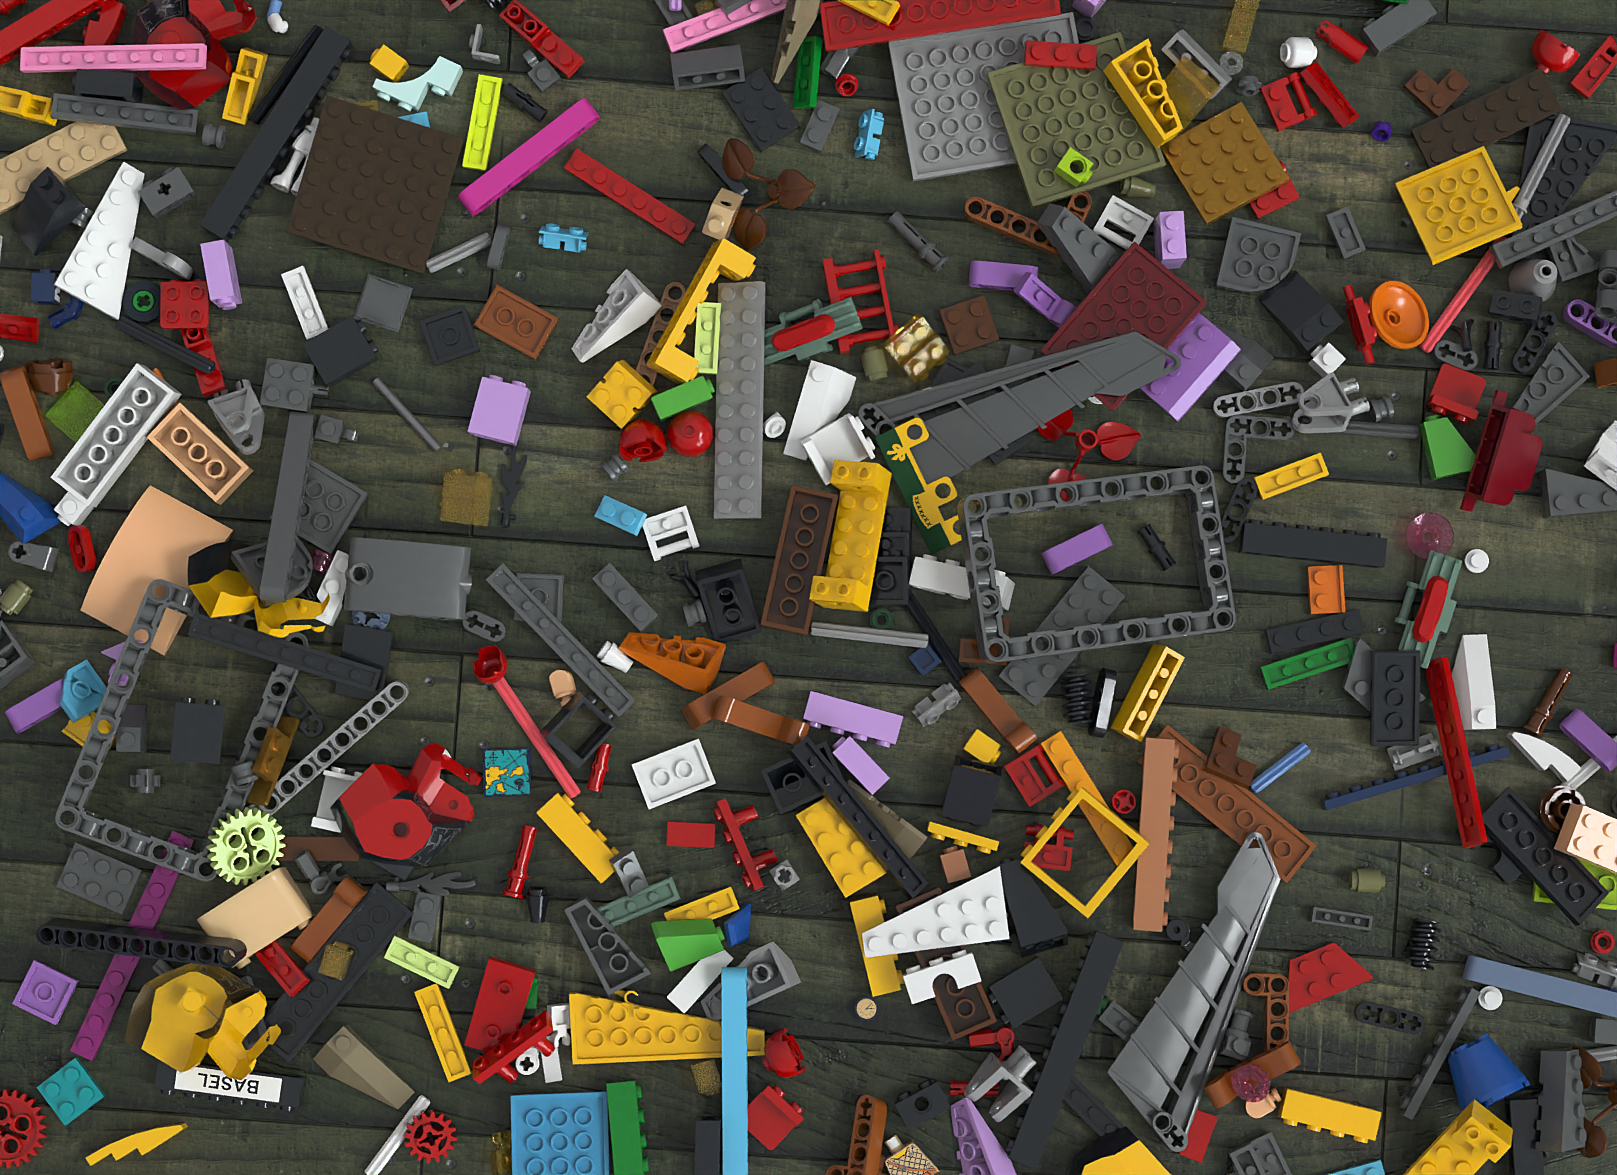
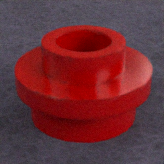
M850 73L840 75L835 81V89L842 96H852L858 88L857 78Z
M1598 930L1592 934L1590 945L1596 953L1607 954L1614 948L1615 940L1610 932ZM1601 937L1605 939L1604 946L1598 944V940Z

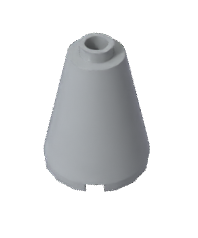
M1539 258L1523 259L1510 272L1508 278L1509 289L1514 293L1542 297L1544 302L1551 297L1555 290L1557 268L1554 263Z

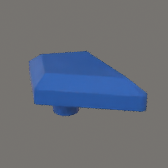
M751 903L744 904L724 923L728 946L732 947L749 940Z

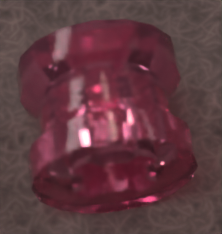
M315 548L312 560L313 569L326 574L334 556Z

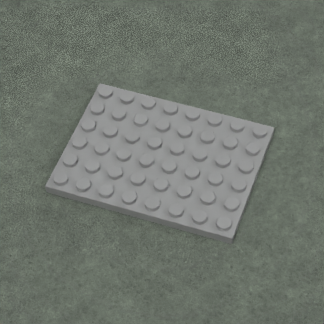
M1073 12L1064 13L1059 16L888 42L913 182L1017 165L986 75L989 72L1024 62L1026 40L1079 44Z

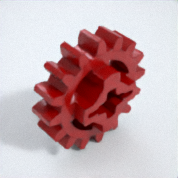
M431 1109L429 1115L421 1111L420 1118L413 1115L414 1123L406 1124L410 1132H404V1137L410 1140L405 1142V1147H412L409 1154L412 1156L417 1153V1161L425 1157L427 1164L430 1163L431 1158H435L436 1162H440V1155L447 1158L448 1153L446 1150H454V1145L450 1142L457 1140L456 1135L451 1134L456 1131L455 1126H448L451 1123V1118L448 1117L444 1120L443 1112L436 1116L434 1109ZM430 1121L437 1122L442 1126L437 1127L435 1125H432ZM422 1124L420 1133L415 1134L416 1129ZM428 1132H431L432 1135H434V1140L429 1141V1139L426 1138ZM446 1137L444 1144L438 1148L440 1141ZM424 1146L430 1149V1152L421 1150L419 1147Z

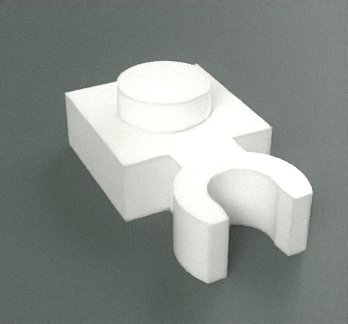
M570 1003L547 1005V1012L552 1016L554 1030L550 1041L555 1047H558V1040L562 1037V1044L570 1045L571 1039L567 1033V1029L571 1028Z

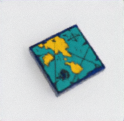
M531 748L483 749L484 797L532 796Z

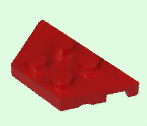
M1334 942L1288 960L1289 1013L1373 979V977Z

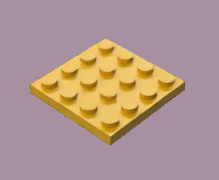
M1484 146L1395 183L1396 189L1432 265L1522 228L1520 218Z

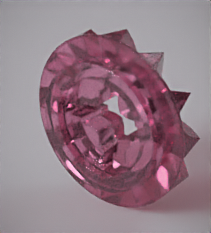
M1249 1063L1240 1066L1233 1074V1089L1241 1099L1247 1102H1259L1270 1091L1271 1081L1267 1077V1072L1260 1069L1259 1065L1254 1066ZM1250 1075L1253 1081L1260 1082L1254 1086V1090L1251 1084L1245 1082L1250 1079Z

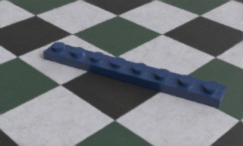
M1499 744L1485 747L1486 752L1477 754L1476 751L1469 752L1472 767L1510 756L1508 747L1500 748ZM1439 761L1440 766L1434 768L1431 767V764L1418 767V772L1410 775L1408 771L1394 774L1395 779L1386 781L1385 777L1371 781L1372 786L1363 788L1362 784L1348 788L1349 793L1340 795L1339 791L1326 794V799L1320 801L1323 810H1329L1447 775L1445 761Z

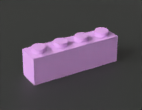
M813 691L810 692L803 720H807V724H810L811 727L820 729L822 724L831 727L830 732L841 735L844 734V731L854 733L853 738L867 741V737L877 740V745L888 748L890 744H896L903 716Z

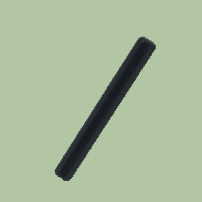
M313 26L250 111L248 118L253 123H260L292 80L322 33L323 29L320 26Z
M120 316L116 321V327L121 331L206 374H212L216 369L214 361L125 316Z
M910 589L909 604L905 606L922 632L928 635V641L955 682L958 683L966 676L965 671Z

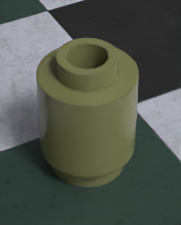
M877 346L865 348L864 353L860 357L865 376L869 378V382H877L888 378L887 372L889 370L883 349H878Z
M17 579L15 583L12 582L0 597V603H2L0 608L9 615H12L13 612L18 614L32 597L30 594L33 589Z
M1356 868L1355 871H1350L1349 888L1356 892L1380 893L1381 888H1385V874H1381L1380 869Z

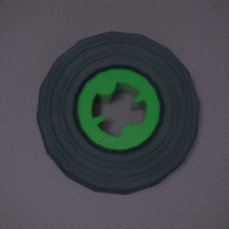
M138 281L127 288L123 296V306L125 312L132 320L139 323H151L160 318L161 288L157 284L150 281ZM147 297H150V299H148V301L150 302L149 306L147 307L143 305L141 308L139 305H141L142 303L139 302V300L141 298L146 299Z

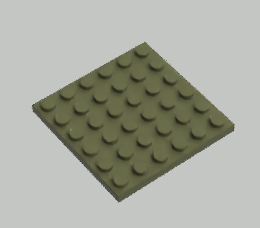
M1121 32L1082 43L1097 45L1096 69L1094 71L1024 66V62L987 73L986 76L1031 209L1121 181L1125 178L1156 170L1166 165L1160 147L1155 149L1103 72L1112 60L1127 52ZM1070 147L1094 163L1090 168L1093 173L1085 184L1081 182L1077 188L1053 172ZM1077 164L1070 165L1073 173H1081V169Z

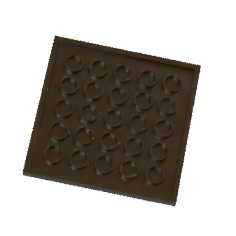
M326 95L286 233L424 275L426 261L429 259L464 138Z

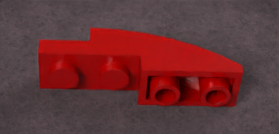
M111 0L99 7L97 13L99 22L89 20L88 26L84 28L83 40L85 41L83 46L114 44L128 10L123 3H120V0Z
M513 0L499 14L500 18L530 47L566 77L570 78L585 62L577 52L555 35L545 23L518 0Z
M208 328L180 329L186 348L216 363V369L212 374H206L194 368L202 395L206 397L226 390V384L222 375L223 371Z

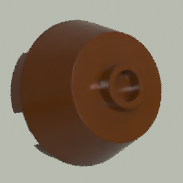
M50 358V360H43L41 363H39L38 359L28 362L29 370L26 372L34 391L45 392V395H59L60 391L70 389L75 373L72 361H68L65 358Z
M1566 785L1553 787L1540 797L1537 804V812L1540 819L1550 830L1560 833L1570 805L1586 806L1582 795L1575 789Z

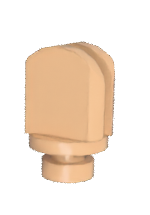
M556 670L550 675L549 681L553 696H555L556 700L562 699L560 704L563 707L571 699V696L576 694L573 676L571 672L566 670Z
M1265 1088L1249 1096L1246 1100L1247 1113L1253 1118H1261L1277 1108L1275 1101L1280 1102L1282 1098L1276 1088L1271 1089V1093Z

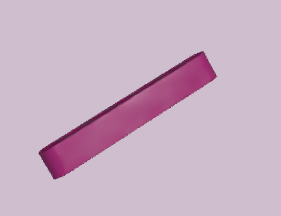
M586 98L581 99L465 188L458 195V199L472 216L479 214L592 127L600 119V115Z

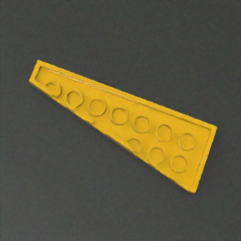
M569 993L573 1064L722 1057V1021L587 994ZM747 1026V1056L765 1055L764 1029Z

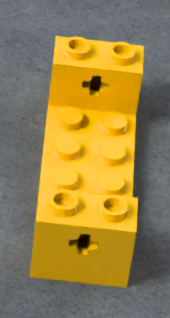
M724 238L713 242L646 366L676 384L686 383L689 380L692 381L698 373L699 368L696 366L699 361L679 350L675 345L679 346L686 335L683 332L686 325H691L697 315L695 309L698 303L702 304L708 295L706 289L709 283L713 284L719 273L733 282L749 277L755 268L753 262L756 257Z
M834 460L830 483L841 490L827 571L825 577L813 576L809 597L810 600L824 608L868 612L892 475L891 472L878 463Z
M1474 1099L1403 1175H1474L1488 1159L1496 1163L1511 1147L1513 1129Z

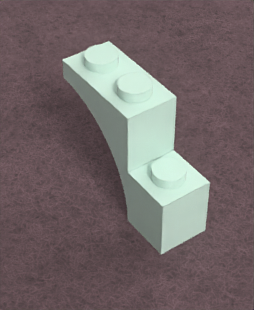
M439 56L436 63L422 76L401 83L386 82L376 78L373 89L377 93L376 96L386 102H389L391 99L397 102V106L405 111L410 112L413 109L418 112L430 87H432L431 91L437 95L444 96L447 94L452 96L463 70L460 65Z

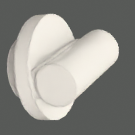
M778 412L774 413L763 423V433L770 438L781 435L786 427L785 420Z

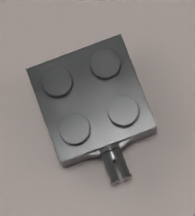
M267 358L260 405L281 408L287 411L310 413L313 394L328 396L327 391H329V387L315 385L317 373L315 365Z
M1271 1131L1227 1151L1233 1166V1172L1227 1175H1292Z

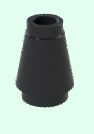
M546 887L528 888L526 899L532 923L545 922L550 896L547 893Z

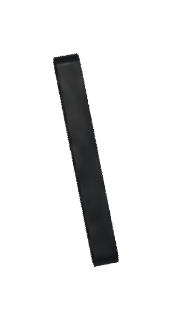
M52 918L36 930L38 942L45 946L227 968L236 965L247 953L246 945L238 939L62 918ZM138 939H140V940L143 942V945H144V946H142V945L139 943V940H138ZM161 942L166 945V948L162 946ZM184 945L188 947L189 951L184 948ZM206 947L212 951V954L207 951ZM229 950L233 951L235 957L230 954Z

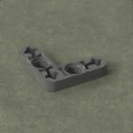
M1244 415L1230 417L1226 421L1224 429L1221 471L1223 480L1228 484H1236L1242 480L1245 471L1247 439L1286 441L1295 432L1292 422L1287 419ZM1237 420L1239 425L1246 426L1247 421H1250L1248 427L1249 434H1246L1247 429L1244 428L1239 429L1237 433L1234 432V428H1231L1230 424ZM1256 422L1265 424L1266 432L1259 435L1254 432L1253 426ZM1270 422L1274 423L1272 428H1280L1282 424H1285V428L1289 429V432L1281 436L1280 431H1273V436H1269L1271 431ZM1236 443L1240 446L1241 453L1238 456L1229 454L1228 447L1230 444ZM1227 459L1231 461L1240 460V464H1235V471L1239 472V475L1235 476L1234 480L1231 479V475L1227 474V471H1230L1232 468V462L1227 463Z

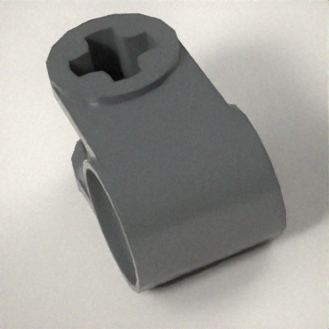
M17 541L10 546L9 556L15 562L53 572L59 549L27 542L22 544L20 541ZM18 549L27 551L26 555L17 554Z

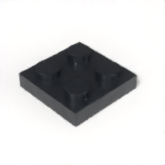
M465 305L420 320L435 366L480 352Z

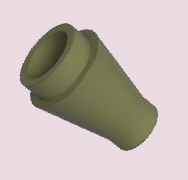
M1136 176L1121 180L1119 186V193L1123 194L1124 197L1153 198L1156 190V184L1149 183Z

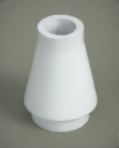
M606 641L597 654V657L601 659L600 662L617 668L624 673L633 664V661L625 653L621 652L614 642Z

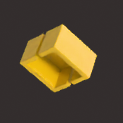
M621 360L612 366L603 377L605 380L600 381L588 394L587 398L623 429L633 422L640 414V409L646 407L651 401V397L655 396L658 391L626 361Z

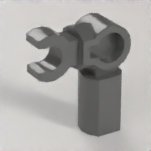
M307 849L299 852L293 858L305 878H310V887L316 894L325 893L328 887L333 885L334 881H343L348 876L346 871L342 874H336V870L342 866L340 861L333 863L329 871L318 873L320 869Z

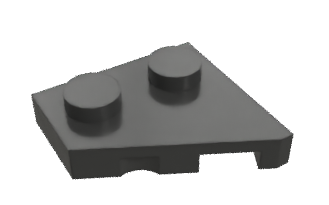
M1574 236L1546 248L1550 261L1557 268L1559 283L1599 270L1600 262H1596L1587 254L1588 250L1582 244L1577 243Z

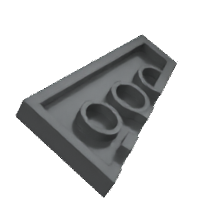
M1558 341L1512 408L1533 415L1536 425L1590 376Z

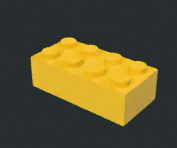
M826 798L796 815L845 898L886 874V871Z

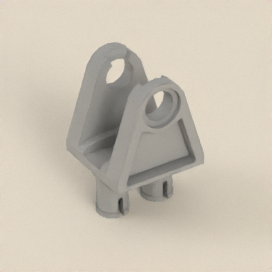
M1332 372L1302 393L1298 401L1300 409L1294 413L1292 425L1300 433L1343 432L1346 430L1351 416L1369 411V402L1366 401V397L1349 401L1346 395L1359 391L1358 382H1355L1356 379L1353 377L1339 383L1334 372ZM1306 416L1311 420V423L1300 424L1298 418Z
M243 379V388L241 382L238 381L235 385L237 391L228 393V389L220 391L221 395H219V392L213 394L214 399L208 400V404L222 430L238 451L249 455L255 453L261 445L265 413L251 387L250 381ZM253 438L250 446L245 447L242 445L245 439Z
M1020 1045L1006 1061H1001L991 1052L967 1085L964 1096L975 1102L1002 1078L1008 1080V1083L989 1110L991 1118L996 1122H1000L1033 1093L1023 1080V1077L1036 1064V1061Z

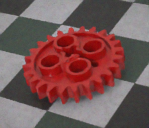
M9 1089L3 1091V1096L0 1093V1106L5 1107L8 1112L5 1119L0 1117V1168L4 1165V1162L7 1169L13 1167V1162L17 1167L22 1166V1159L27 1163L30 1162V1154L33 1156L39 1154L35 1147H44V1143L40 1141V1138L48 1137L46 1133L42 1132V1129L49 1127V1125L41 1121L47 1115H39L38 1113L43 1106H34L36 1098L28 1101L27 1092L19 1097L18 1089L14 1090L12 1095ZM21 1117L28 1119V1129H23L20 1126ZM7 1124H10L9 1129L12 1130V1131H14V1132H10V1133L7 1134V1133H6L7 1128H5V1127H3V1126H4V1125H7ZM17 1133L26 1135L27 1139H23V1137L18 1135ZM10 1139L17 1141L18 1149L16 1151H12L9 1148L8 1143Z

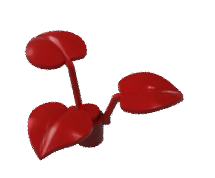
M1070 409L1044 423L1047 426L1045 429H1042L1040 426L1037 427L1040 435L1047 440L1055 441L1061 434L1076 437L1075 446L1080 451L1070 472L1063 468L1054 471L1048 479V484L1086 480L1082 474L1074 473L1086 452L1091 451L1096 445H1101L1100 450L1104 457L1114 461L1121 460L1130 454L1141 437V434L1135 429L1118 422L1102 424L1097 429V433L1092 430H1084L1081 433L1079 431L1067 432L1066 430L1073 424V413ZM1061 490L1060 498L1065 502L1067 501V493Z

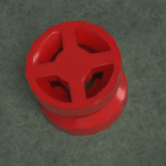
M1119 790L1112 795L1110 804L1115 812L1126 814L1135 808L1136 798L1128 790Z

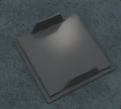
M368 274L354 318L399 333L413 288Z

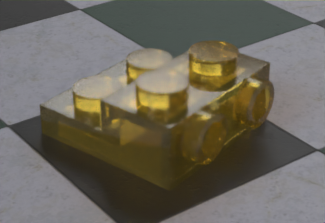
M919 313L883 343L906 377L914 383L926 379L929 375L928 371L935 365H942L947 359L946 355L950 353L940 337L934 333Z
M451 469L450 473H445L440 521L488 527L494 480L488 478L489 474L474 472V476L465 475L464 470Z

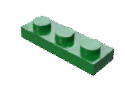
M817 36L804 38L798 49L793 108L798 110L816 108L822 38Z

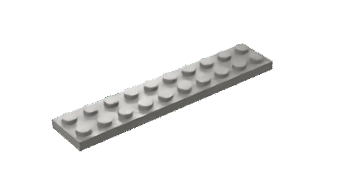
M765 282L718 283V303H721L716 374L714 519H761Z

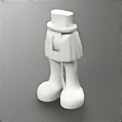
M314 117L310 126L306 125L304 131L293 143L294 153L289 164L280 175L274 176L270 184L274 188L288 193L298 166L303 158H306L301 173L291 189L292 194L297 196L319 122L318 118Z

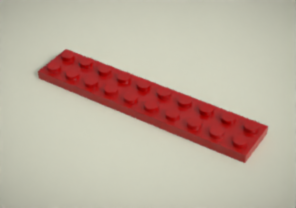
M895 0L899 2L900 7L888 26L839 1L820 3L827 52L1061 15L1059 0Z

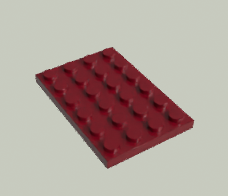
M1134 241L1046 343L1041 352L1049 355L1134 331L1168 350L1208 302ZM1076 360V361H1073V362H1070V363L1061 365V366H1059V367L1062 369V368H1065V367H1067V366H1070V365H1073V364H1075V363H1078L1079 361ZM1096 393L1093 396L1114 412L1130 393L1124 396Z

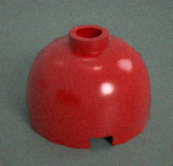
M1544 30L1539 32L1532 44V56L1538 62L1536 67L1538 69L1541 68L1546 74L1549 71L1555 73L1565 72L1573 66L1580 56V53L1572 47L1565 45L1561 40Z
M685 410L676 414L669 421L666 429L667 441L671 449L678 455L685 457H697L704 454L711 446L713 440V427L710 420L703 413L695 410Z
M646 419L635 420L627 425L620 434L619 454L627 461L632 462V458H640V462L654 461L664 455L663 451L667 450L665 435L661 428Z
M783 1028L767 1039L764 1046L765 1056L762 1057V1061L767 1070L772 1069L780 1077L791 1078L806 1072V1065L801 1066L800 1061L804 1057L793 1034L788 1036L786 1032L789 1029Z

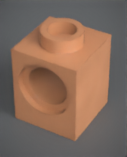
M957 846L943 849L944 854L939 855L946 882L951 883L971 877L964 850H958Z

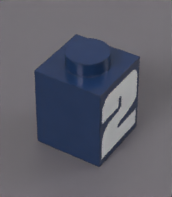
M39 269V273H32L30 301L36 305H60V288L54 285L59 275L54 273V270Z

